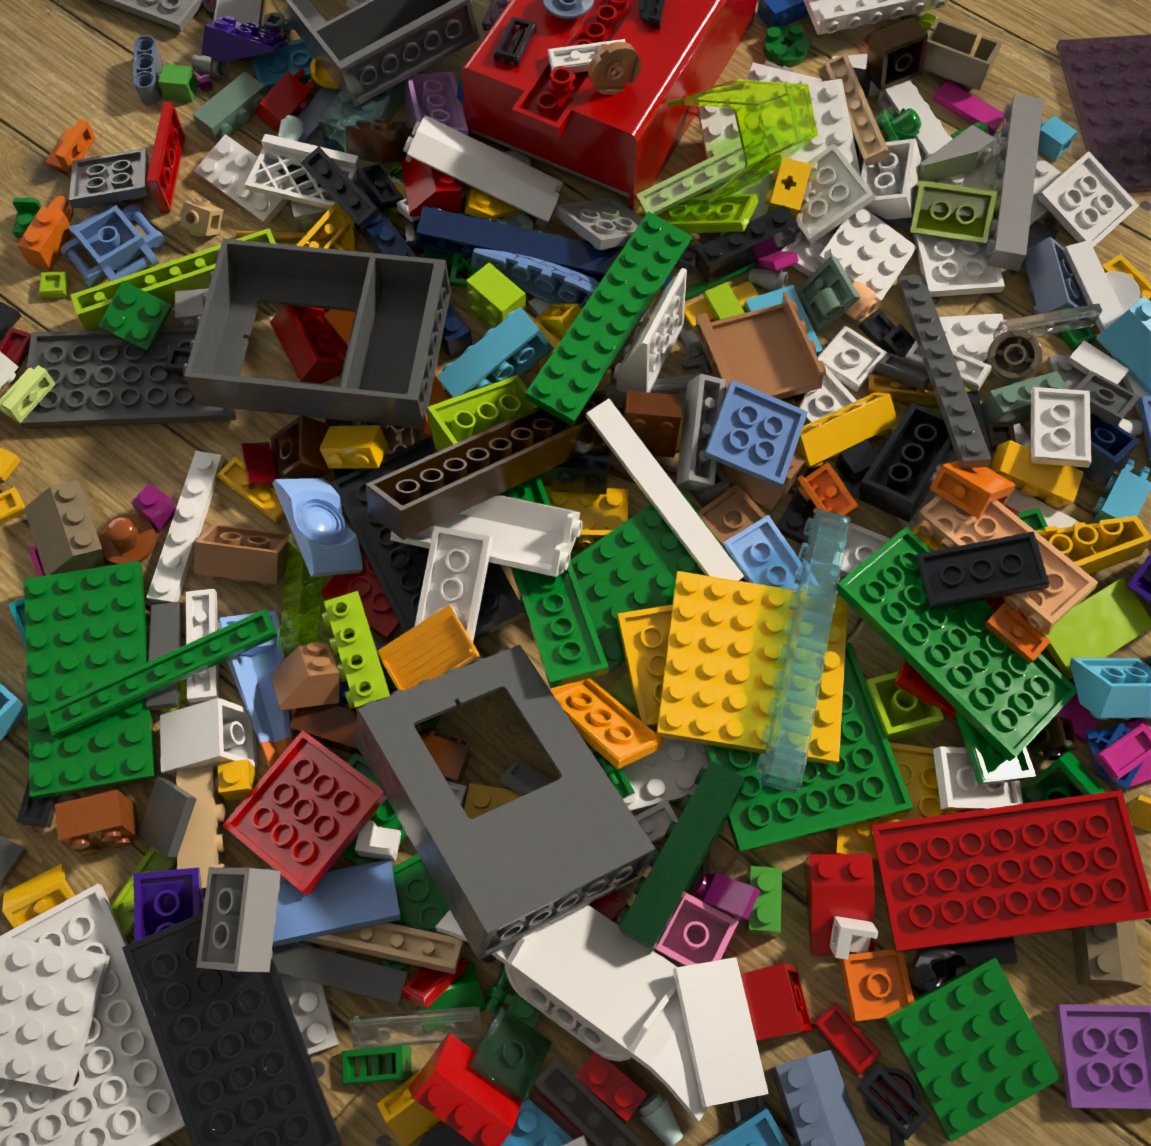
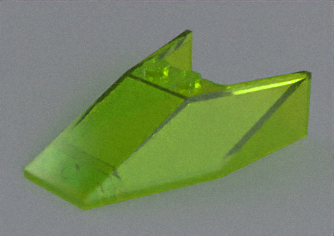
M736 79L667 101L668 107L691 105L730 108L734 111L745 159L744 169L718 190L690 199L691 204L710 205L758 183L774 170L775 165L780 166L782 157L790 158L818 136L808 84Z

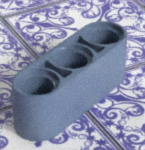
M144 35L137 38L134 42L133 83L141 102L146 105H152L161 99V89L158 87L157 78L162 72V59L155 40L151 36Z

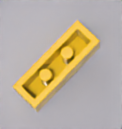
M1011 440L997 446L990 466V470L1016 484L1015 487L1021 489L1020 492L1022 494L1042 498L1047 505L1052 507H1061L1074 502L1084 473L1071 466L1031 463V449Z

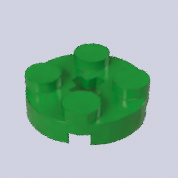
M794 23L792 25L770 27L767 30L763 45L766 58L771 62L772 59L778 61V65L782 67H793L801 64L804 58L808 57L811 47L810 38L803 31V26ZM783 44L791 45V47L787 48V46Z

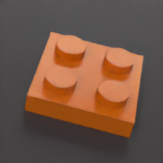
M895 949L849 954L848 960L839 958L852 1023L884 1019V1016L914 1000L904 952L896 953Z

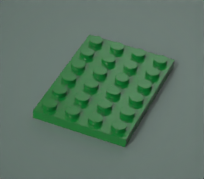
M652 504L570 560L609 666V673L626 661L617 622V614L672 605L677 571L705 575Z

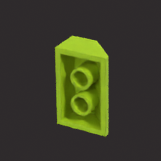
M920 180L916 192L910 232L987 243L998 191Z

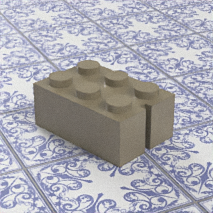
M936 18L927 31L928 40L923 71L940 75L945 80L956 81L963 84L966 88L980 90L994 66L1003 43L982 36L975 55L972 56L970 53L978 33Z

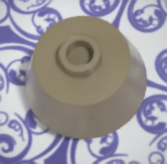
M1010 330L1000 334L992 341L987 352L988 365H991V372L997 378L1006 382H1021L1033 376L1039 369L1042 362V348L1038 340L1030 333L1021 330Z

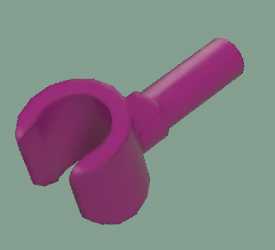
M193 68L201 91L214 88L209 74L201 76Z

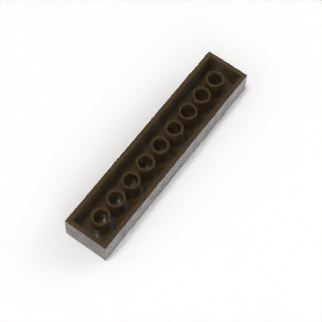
M595 390L573 426L537 407L366 484L368 513L402 540L412 537L429 527L604 444V440L586 418V413L609 398ZM611 400L623 416V406Z

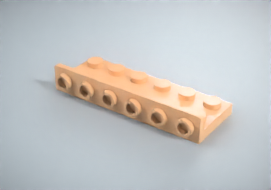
M937 495L919 511L918 527L921 532L927 537L933 536L939 542L942 549L1034 531L998 500L990 502L983 516L977 519L955 504ZM1034 531L1049 579V588L1004 596L1003 598L1006 604L1013 610L1020 611L1027 617L1028 622L1033 628L1038 631L1042 630L1048 635L1053 631L1054 625L1096 588L1098 582Z

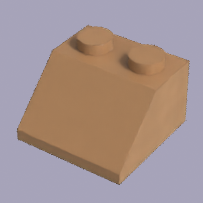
M312 642L308 645L298 646L270 674V681L279 710L339 703V671L328 643Z

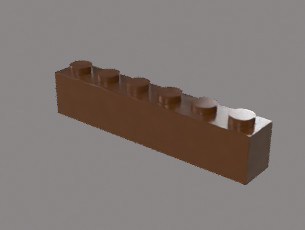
M340 703L339 706L326 704L296 708L289 725L294 736H298L304 730L322 745L351 754L358 753L363 757L355 743L358 714L356 708L350 709L349 705L345 703ZM429 729L416 730L447 781L461 784L471 757L470 747L466 746L467 743L455 737H450L449 740L440 738L438 733Z

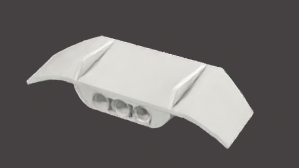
M588 904L492 953L494 957L505 964L508 980L520 997L601 1057L613 1061L629 1060L631 1057L650 1070L668 1088L694 1122L700 1121L708 1107L702 1108L673 969L677 968L674 964L658 953L622 934L617 924ZM449 910L435 926L437 932L467 941Z

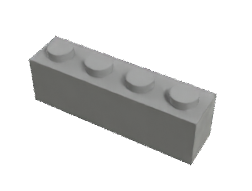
M699 374L687 383L676 487L702 492L715 483L717 461L703 455L724 399L725 379Z

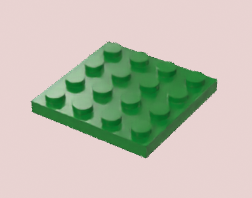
M996 957L988 958L883 1017L947 1141L953 1142L1061 1079Z

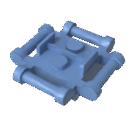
M106 204L104 205L105 209L77 225L72 224L67 227L74 239L65 243L60 251L66 259L71 260L83 275V281L87 286H96L104 276L109 281H113L140 272L150 265L153 267L159 263L151 248L162 246L165 243V237L160 231H156L143 216V211L137 204H132L123 210H120L117 205ZM130 220L135 221L147 236L143 238ZM84 249L97 266L90 269L80 257L78 251ZM143 254L144 257L139 259L138 256Z

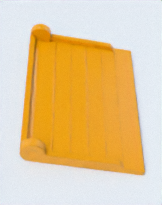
M450 604L377 651L398 690H407L417 686L418 683L425 679L432 680L442 676L450 669L462 668L480 657Z

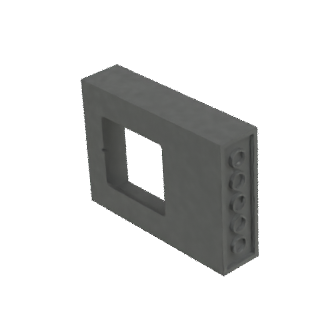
M271 0L354 107L480 39L470 0H367L328 22L310 0Z
M232 239L222 240L221 247L217 249L215 255V269L211 271L209 276V290L203 297L202 315L197 318L195 340L192 339L190 343L189 361L183 367V377L190 386L191 393L194 394L199 405L424 429L427 417L426 409L430 402L451 295L446 260ZM260 303L355 312L338 385L240 375L249 343L248 338H250Z
M521 645L503 648L492 656L478 658L469 665L459 669H450L442 676L432 680L425 679L418 683L417 686L407 690H397L387 698L377 702H367L358 709L355 743L381 789L385 791L387 800L478 960L623 887L643 875L655 851V847ZM504 690L561 779L470 819L414 726L453 710L458 704L462 706L496 691Z

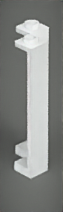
M426 115L422 122H416L411 134L414 138L409 136L403 150L407 152L406 161L410 162L413 158L536 217L535 224L542 227L546 226L559 198L558 193L563 182Z
M496 495L434 526L492 536L493 541L489 562L556 577L563 573L564 570H567L569 566L570 553L576 537L579 538L581 534L582 521L579 520L580 512ZM434 526L405 540H402L391 531L390 540L430 549Z

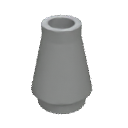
M197 54L192 57L191 64L194 69L209 74L215 79L223 78L227 75V61L224 62Z
M752 268L748 281L772 292L786 287L788 273L783 272L782 269L773 271Z

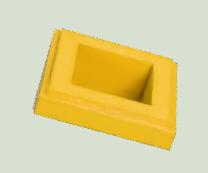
M1139 795L1127 803L1129 817L1133 822L1132 826L1151 832V798Z

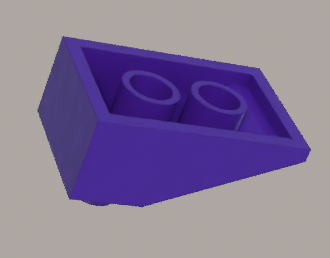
M199 867L134 874L135 941L203 913L204 900Z

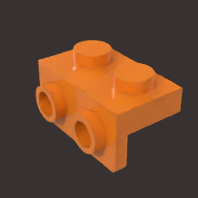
M829 462L806 478L803 475L797 477L801 483L798 490L806 501L812 499L816 505L813 512L821 523L827 521L833 527L860 509Z

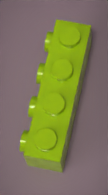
M356 591L324 601L327 612L322 613L326 629L332 628L334 638L329 639L334 656L340 655L342 664L337 665L341 681H347L350 690L345 692L349 708H356L358 713V709L367 702H377L389 697L390 691L360 595Z

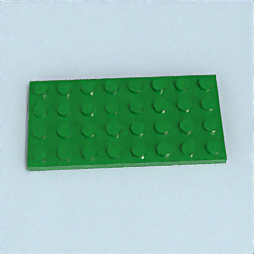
M906 526L835 586L834 590L1010 762L1077 693V689L1042 654H1039L1029 664L1021 655L1011 650L1007 643L997 638L994 632H990L984 624L995 610L985 600L935 610L929 609L916 562V554L931 552L932 550Z
M140 561L24 579L30 797L33 800L156 779L152 711L146 708V698L58 738L51 736L43 712L45 708L148 662L142 564Z

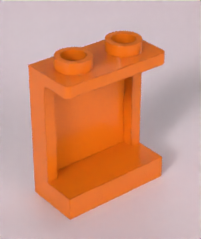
M958 460L941 466L930 490L978 519L983 516L990 502L998 500L1001 504L1005 505L1016 484L987 467L961 469Z

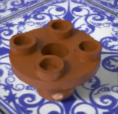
M124 514L112 519L105 525L100 533L99 541L103 556L114 565L136 561L142 563L154 550L157 534L151 523L144 517L136 514Z

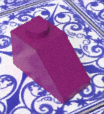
M709 873L701 876L694 887V893L696 894L694 897L736 920H748L760 890L724 875Z

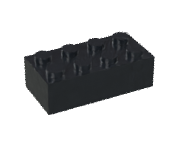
M912 403L862 479L859 500L910 523L930 491V487L941 466L949 461L955 451L942 414Z

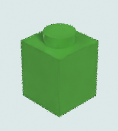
M164 64L162 72L157 78L158 87L162 90L165 99L193 102L198 82L192 66Z

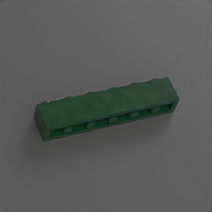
M713 761L710 762L707 769L702 767L694 782V784L698 785L693 795L687 794L679 809L683 812L677 823L675 821L670 823L664 835V838L668 839L662 850L659 848L655 850L649 862L652 869L647 878L641 876L633 891L637 896L631 906L628 904L624 906L617 920L621 923L619 930L622 934L655 952L745 785V778Z

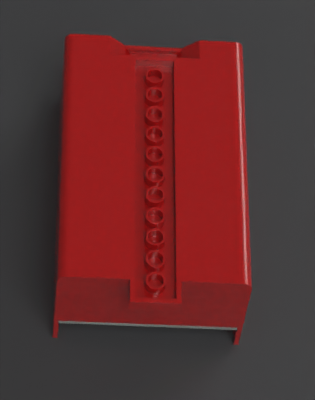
M511 0L461 70L465 117L468 127L467 136L479 142L486 138L629 197V208L636 213L640 207L636 194L652 187L698 112L697 98H704L709 95L753 23L757 0H665L660 29L650 27L642 21L638 12L639 0H594V4L588 13L574 19H563L552 15L544 7L543 0ZM511 17L536 23V32L519 67L514 66L512 61L506 64L504 59H500L499 62L494 60V52ZM519 25L516 26V28H515V30H514V32H513V34H512V36H511V38H510V40H509V42H508V44H507V46H506V49H505L506 52L508 51V49H509V47H510V45H511V43H512V39H513L514 35L517 33V31H518V29H519V27H520ZM526 28V30H525V32H524V34H523V36H522V38H521V40H520V42H519V44H518V46H517V48H516V50H515V53H516V51H517V49H518V47H519V45H520V43H521V41H522V39H523V37H524V35H525V33H526V31H527V28ZM625 39V43H630L641 61V69L637 79L632 84L628 82L622 87L624 90L618 94L604 95L598 92L588 78V71L574 73L576 76L575 81L572 83L574 90L569 94L548 90V83L551 82L548 49Z

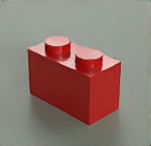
M595 1051L575 1076L576 1081L625 1123L647 1096L646 1092L610 1061L601 1057Z

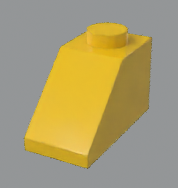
M551 304L536 318L544 324L546 330L552 335H557L562 340L582 309L579 304Z

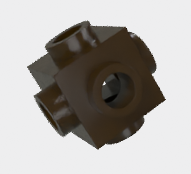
M1059 716L1053 717L1027 745L1032 755L1043 757L1045 761L1058 760L1063 756L1062 753L1079 749L1072 721Z

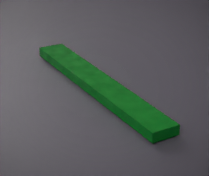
M263 609L43 709L51 736L54 738L63 736L277 638L278 634L268 611Z

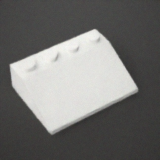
M681 268L655 299L651 309L648 308L645 312L643 324L641 327L637 326L632 344L626 346L622 363H618L615 367L614 378L617 379V390L627 393V390L651 391L684 325L687 269Z

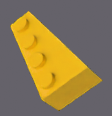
M1137 516L1100 520L1099 523L1085 525V522L1074 523L1072 527L1064 528L1050 526L1045 527L1044 530L1036 531L1089 575L1141 556L1151 542L1150 534Z

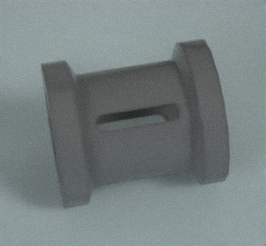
M279 13L265 15L263 24L267 27V31L276 30L281 32L283 37H286L285 32H283L284 17Z

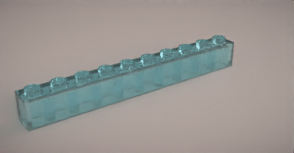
M817 509L813 519L808 518L806 521L804 535H808L807 543H802L799 553V559H802L803 563L802 567L797 568L794 578V584H798L797 593H792L789 602V609L793 610L792 618H787L783 633L788 636L787 643L782 644L778 661L783 662L781 671L777 670L773 682V688L777 689L776 698H771L767 715L772 716L770 726L766 725L762 737V743L766 744L765 754H760L756 767V772L761 773L759 784L796 793L802 785L838 591L836 585L840 580L851 517Z

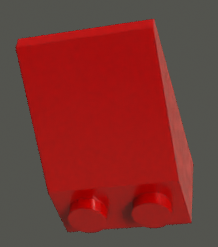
M809 854L804 861L811 956H834L829 945L835 916L870 921L875 926V883L872 854ZM875 938L870 939L868 952L874 951Z

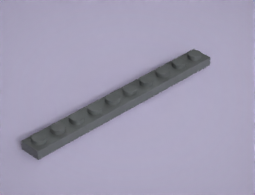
M924 275L898 276L896 284L960 468L989 467L991 456Z

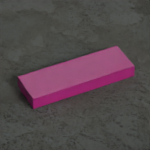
M948 80L934 93L932 99L972 124L980 122V124L986 123L990 135H993L1006 120L1002 118L1003 113Z

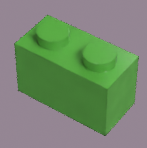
M750 866L746 873V884L759 889L760 893L748 920H745V935L776 938L781 932L782 868Z

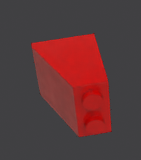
M782 963L740 974L756 1043L814 1031L797 966Z

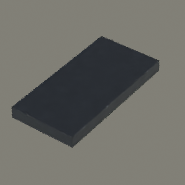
M1034 531L916 554V562L927 604L931 610L1046 589L1050 585Z

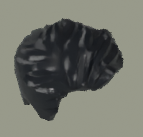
M945 946L923 948L917 950L913 964L909 969V977L914 988L922 996L956 977L958 968L966 965L967 958L962 953Z

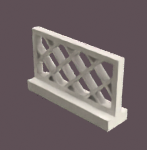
M264 135L261 141L263 148L245 183L246 190L329 209L335 202L325 200L324 197L329 194L324 189L320 191L317 186L319 183L312 178L311 174L301 164L318 146L273 135ZM320 147L353 183L354 180H358L356 172L357 169L361 168L359 156ZM266 159L278 161V163L268 167L264 164ZM296 165L302 168L289 173L286 167ZM280 169L284 170L285 175L273 179L270 173ZM306 174L309 180L296 185L293 179ZM265 175L269 179L268 182L263 184L255 183L256 179ZM287 181H290L293 186L286 190L277 187ZM312 186L316 193L309 196L301 193V191Z

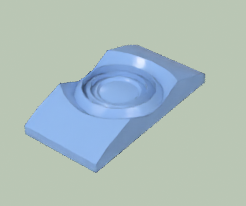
M324 478L275 479L272 484L311 577L360 573L363 566L357 535L347 526L344 520L340 496Z

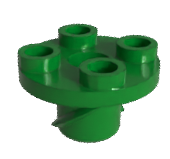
M902 108L900 114L895 118L886 109L882 110L875 117L880 129H885L888 134L886 142L907 140V137L919 134V129L922 127L919 115L912 108L907 110Z

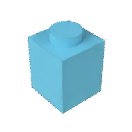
M1053 116L1046 123L1044 121L1041 122L1038 150L1053 161H1056L1070 148L1078 131L1056 116Z

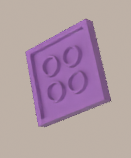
M1056 1005L1055 1010L1067 1108L1151 1109V1006Z

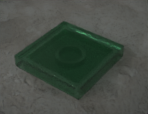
M501 1006L496 1009L469 1067L518 1101L524 1102L528 1099L552 1041Z

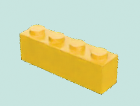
M874 392L804 425L794 453L806 460L805 466L814 468L824 463L823 460L829 457H838L840 452L865 439L888 433L889 428L898 424L891 395Z

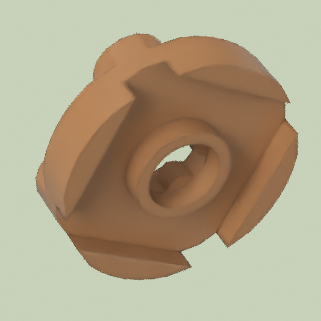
M615 42L609 45L601 44L596 48L595 56L590 62L588 78L601 94H618L624 90L622 88L628 82L632 84L637 79L641 69L640 58L630 43ZM617 65L619 66V67H617V68H614L613 72H611V69H612L614 66H617Z

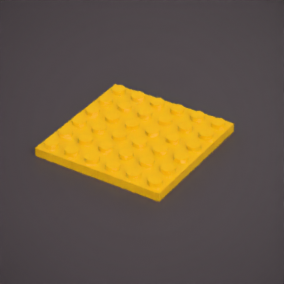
M677 571L656 736L836 766L839 762L848 603L840 597Z

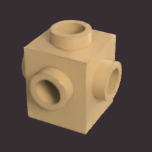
M196 197L193 201H184L180 211V226L189 229L190 234L199 237L219 234L224 210L210 205V201L204 198Z

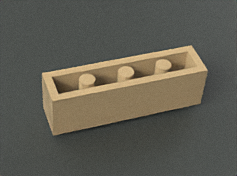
M213 765L176 770L177 786L197 799L177 856V869L199 867L203 894H206L209 867H226L225 864H222V852L226 851V837L224 833H221V822H225L226 812L224 804H221V795L218 791V771Z

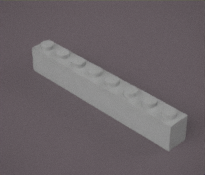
M1014 94L1011 103H1006L1002 118L1006 119V122L1002 125L1000 137H1003L1004 141H1001L998 150V156H1001V160L998 161L995 175H998L999 179L996 180L993 191H998L993 212L994 219L991 221L989 231L992 237L988 240L985 252L986 255H989L988 266L1019 271L1026 257L1044 100L1042 98Z

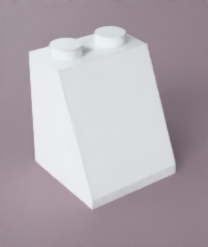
M216 698L160 715L161 773L176 777V770L212 765L218 771L217 763L248 759L257 768L256 733L245 707Z

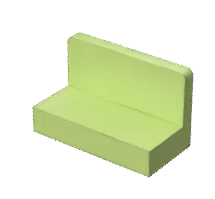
M39 365L35 369L28 368L0 399V411L21 423L55 386V382L47 370Z

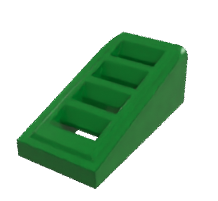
M410 1045L341 1051L342 1085L409 1080L412 1077ZM385 1054L386 1074L382 1075L381 1055ZM395 1054H396V1074H395ZM368 1056H372V1076H368ZM355 1057H359L360 1077H355Z

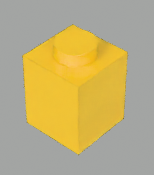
M248 759L217 763L219 794L226 801L245 799L256 786V768Z

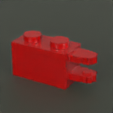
M300 68L294 76L287 71L261 100L254 113L277 133L279 132L282 119H285L287 115L293 116L296 111L301 113L308 105L307 97L317 84L313 79L309 80L306 86L299 81L305 75L303 68Z

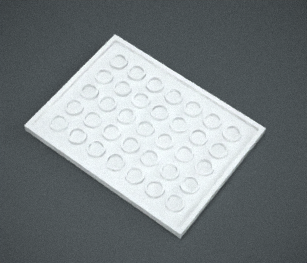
M96 884L1 935L99 953L111 957L73 1089L63 1090L0 1078V1146H154L185 1127L183 1118L122 947L128 945L102 885Z

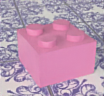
M686 893L655 952L676 967L721 960L739 921Z

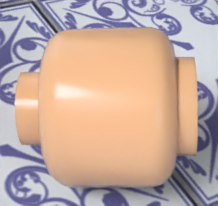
M856 281L852 284L861 298L845 314L854 320L867 319L878 304L875 301L876 293L862 282Z

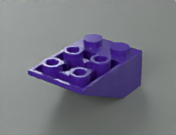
M222 15V17L205 25L201 54L226 62L274 52L286 44L289 38L283 37L279 31H265L259 29L257 24L250 22L243 24L237 22L235 17Z

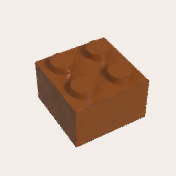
M118 790L54 804L58 841L82 856L97 854L101 848L109 846L112 848H123L131 844L130 841L140 839V836L137 835L139 827L136 804Z

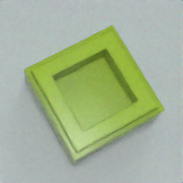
M67 271L41 273L38 294L42 299L67 298L69 285Z

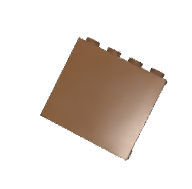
M783 292L781 304L710 322L707 313L696 315V333L714 377L725 379L724 396L732 379L779 400L822 388L823 377L826 376L825 365L822 360H818L815 343L813 340L809 341L806 324L803 320L800 321L795 301L790 300L787 292Z

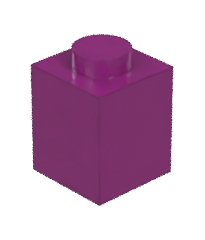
M151 483L130 502L137 514L148 520L159 532L173 519L176 507L170 497Z

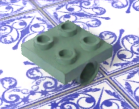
M832 256L796 290L814 324L820 331H825L861 298L839 260Z

